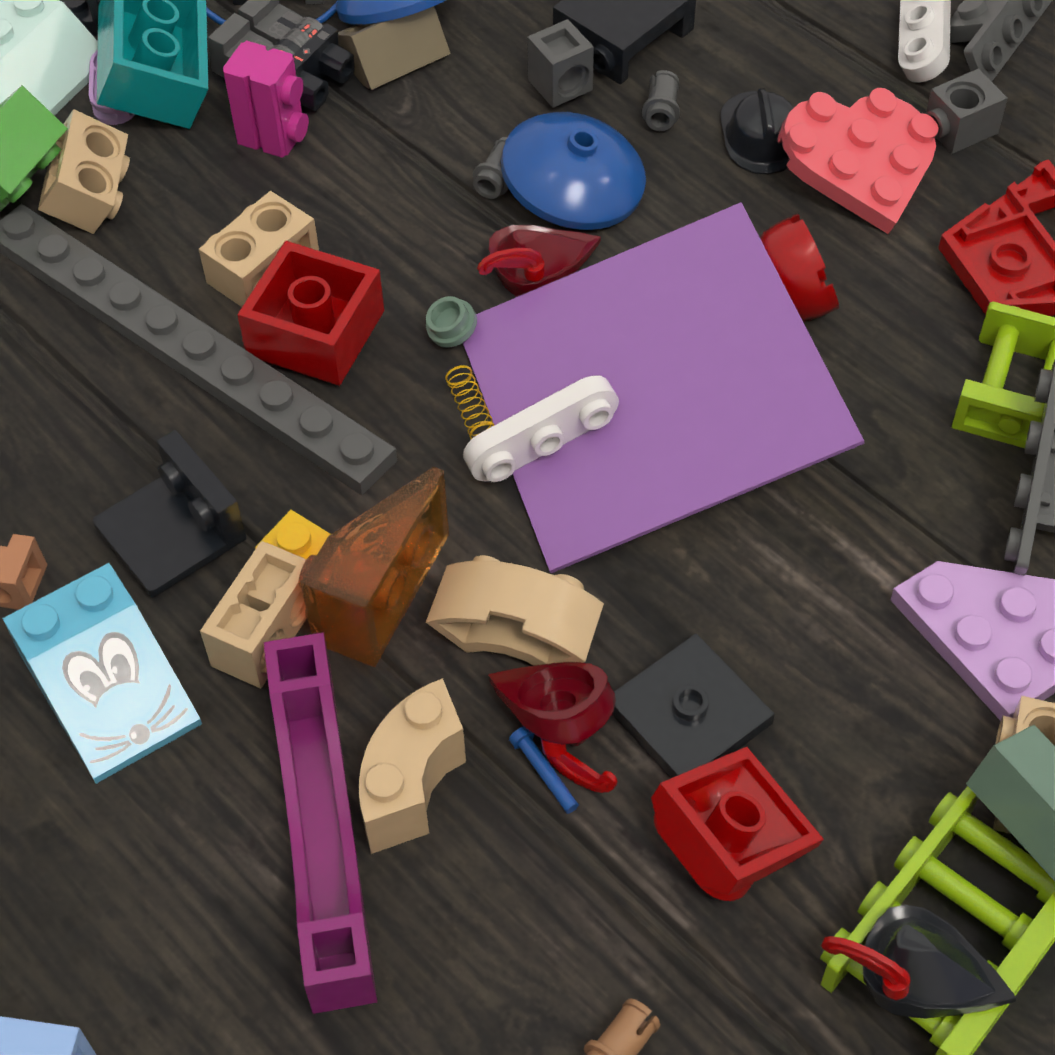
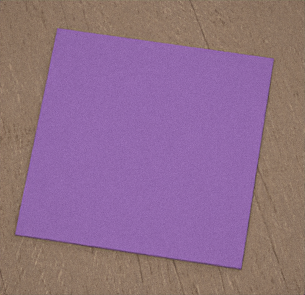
M742 202L476 314V328L473 334L463 342L494 425L589 376H602L606 378L618 396L619 405L608 424L602 428L590 430L565 443L555 453L541 456L513 472L515 482L550 573L865 444Z

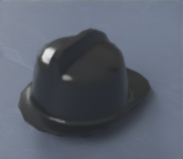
M760 88L758 91L739 93L727 100L721 109V125L725 147L729 157L740 168L755 174L767 175L782 172L788 168L786 164L790 158L783 149V142L778 143L777 138L783 121L793 109L792 104L783 96L768 92L765 88Z

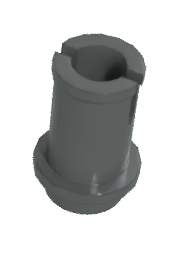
M660 70L656 72L657 77L654 75L650 77L648 100L643 104L642 116L651 129L665 131L670 129L680 116V108L676 103L680 82L677 75L673 72Z
M502 137L499 141L496 140L485 162L478 164L473 171V186L485 198L494 199L508 191L501 169V155L507 137Z

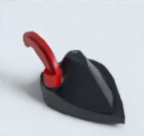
M904 904L889 908L876 921L867 937L865 946L845 938L833 936L825 937L821 944L822 949L834 955L844 954L861 964L863 968V981L869 988V993L880 1007L894 1015L923 1019L985 1011L1016 1002L1017 997L1001 976L951 924L922 907Z

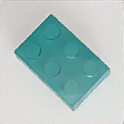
M100 0L98 5L97 104L190 129L208 91L206 0Z

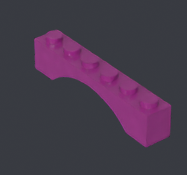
M324 633L263 642L289 824L296 895L297 930L306 994L313 1014L377 1003L331 667Z

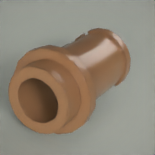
M627 999L622 1009L598 1040H589L584 1045L585 1055H637L650 1037L659 1030L660 1021L657 1016H651L648 1022L645 1021L652 1011L635 999Z

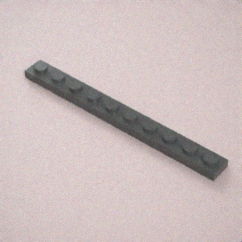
M20 204L0 220V253L361 496L397 462L395 447L25 205Z

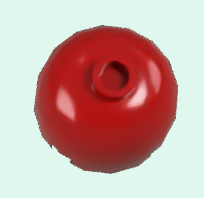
M797 213L765 230L760 239L802 321L805 322L819 318L839 309V302L833 284L826 286L824 282L827 280L824 271L826 266L803 219L800 220L799 214Z

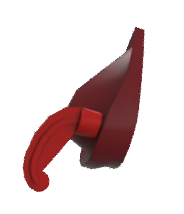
M537 225L507 226L496 231L489 238V255L482 259L477 269L481 275H487L494 269L505 288L518 297L575 273L599 245L601 237Z
M560 662L488 674L489 682L498 697L525 728L541 738L543 753L559 773L574 783L595 792H610L617 786L618 780L612 772L604 771L600 775L566 751V744L579 746L584 743L587 738L591 737L607 723L614 712L616 703L615 693L603 669L590 663Z

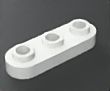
M900 0L898 62L908 80L918 83L925 82L938 76L947 67L950 60L951 0Z
M602 376L585 377L479 433L466 445L463 458L475 479L491 482L502 481L522 466L541 456L551 455L558 451L565 443L590 430H596L608 424L619 405L618 396L606 378Z

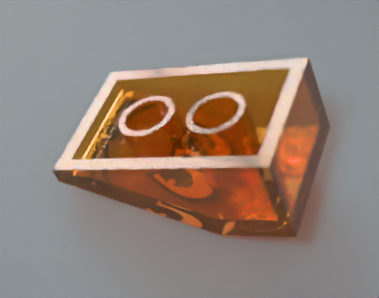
M432 467L329 535L317 556L312 554L306 559L299 575V587L302 588L306 607L305 616L308 618L311 634L324 633L327 649L376 667L449 536L444 470Z

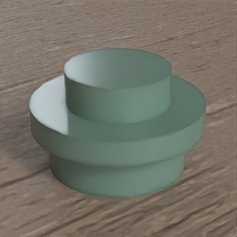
M453 296L438 299L430 306L426 314L427 333L431 340L441 347H454L462 344L473 334L477 325V315L468 302Z

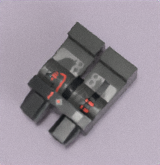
M248 0L238 9L239 15L236 13L231 15L208 37L212 72L224 77V65L238 46L245 41L264 45L268 51L274 48L293 54L296 76L303 80V92L300 98L301 105L315 112L325 103L329 94L328 82L323 79L328 76L344 84L354 73V55L338 45V29L327 23L323 26L314 18L302 17L281 5L279 0Z

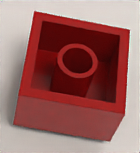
M285 240L237 314L245 350L262 361L340 386L385 311L380 270Z

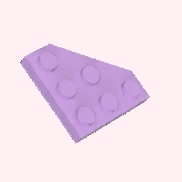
M937 561L893 589L890 599L892 603L999 720H1001L1003 715L1013 716L1021 696L1044 701L1055 693V579L1030 575L1023 576L1011 572Z

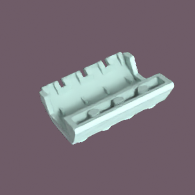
M0 0V104L23 85L55 116L89 83L90 59L98 50V41L64 2L60 0Z

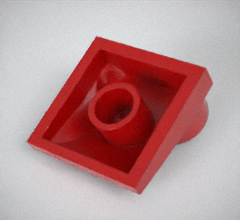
M748 747L661 782L651 797L655 812L654 824L658 834L701 889L710 896L723 901H735L742 898L754 882L814 850L824 840Z

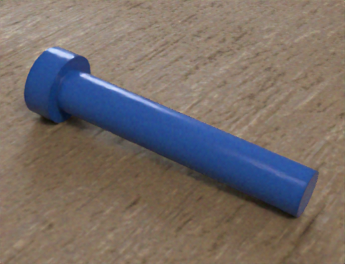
M524 726L517 729L509 737L513 747L522 750L564 811L569 814L576 810L579 804L532 740L534 734Z

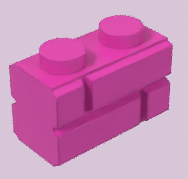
M245 41L238 46L223 67L237 144L255 150L262 148L265 153L283 158L286 155L288 156L296 142H301L307 133L309 119L307 114L302 113L300 102L303 92V80L296 76L293 54L274 48L268 51L264 45Z

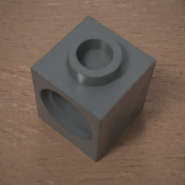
M568 19L527 37L528 80L552 108L593 90L594 47Z
M979 69L932 88L926 114L931 116L938 124L939 130L935 139H938L953 154L998 134L1008 98Z

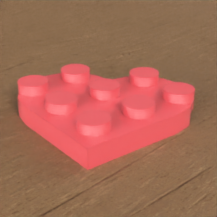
M875 88L869 96L860 98L850 108L836 102L826 93L816 92L811 95L808 101L799 103L788 113L781 125L777 140L778 143L783 142V149L790 158L786 165L797 177L886 234H889L898 222L933 160L936 149L935 136L938 133L939 127L931 116L920 113L911 104L896 98L891 91L885 88Z

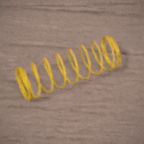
M459 365L450 369L445 376V380L448 386L452 388L451 394L455 396L454 401L460 405L470 402L474 398L480 399L477 405L467 407L465 410H460L458 405V410L462 411L461 418L465 419L464 425L469 428L468 434L470 439H472L471 435H478L472 434L475 429L480 426L490 425L487 428L489 429L491 425L494 426V423H492V417L489 415L486 403L482 399V393L479 391V386L472 375L471 368L466 365ZM467 368L470 370V374L460 373L451 377L449 381L447 379L448 375L456 369ZM462 374L469 375L465 380L461 382H450V380L455 376ZM468 382L474 383L471 389H465L457 395L453 393V388H459ZM471 390L477 391L476 395L478 392L481 395V398L475 395L474 397L462 400L460 403L456 401L457 396L467 394ZM477 406L484 407L481 413L473 414L468 418L463 417V412L473 410ZM485 408H486L488 414L482 413ZM480 414L487 415L486 419L488 416L491 418V422L485 419L472 426L466 425L467 420L474 419Z

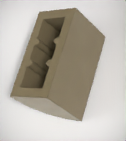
M434 6L402 18L373 24H356L338 32V45L354 55L353 74L363 86L370 90L451 54Z

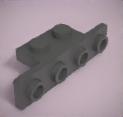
M964 0L950 18V43L970 41L964 49V55L970 71L979 69L992 82L1052 0Z
M1055 360L1051 370H1040L1034 402L1044 403L1041 422H1030L1024 454L1034 455L1031 475L1020 474L1014 507L1024 508L1021 528L1010 527L1004 554L1005 561L1014 562L1012 573L1025 576L1029 567L1035 530L1055 533Z

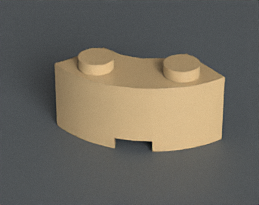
M480 555L476 556L473 561L447 565L426 623L466 653L480 651L501 653L526 661L533 666L560 662L583 663L586 661L604 603L586 592L583 584L572 576L564 574L551 575L530 567L500 562L493 557Z
M443 678L416 690L396 705L379 724L365 750L359 776V798L371 854L429 834L426 811L432 790L446 773L466 763L463 727Z

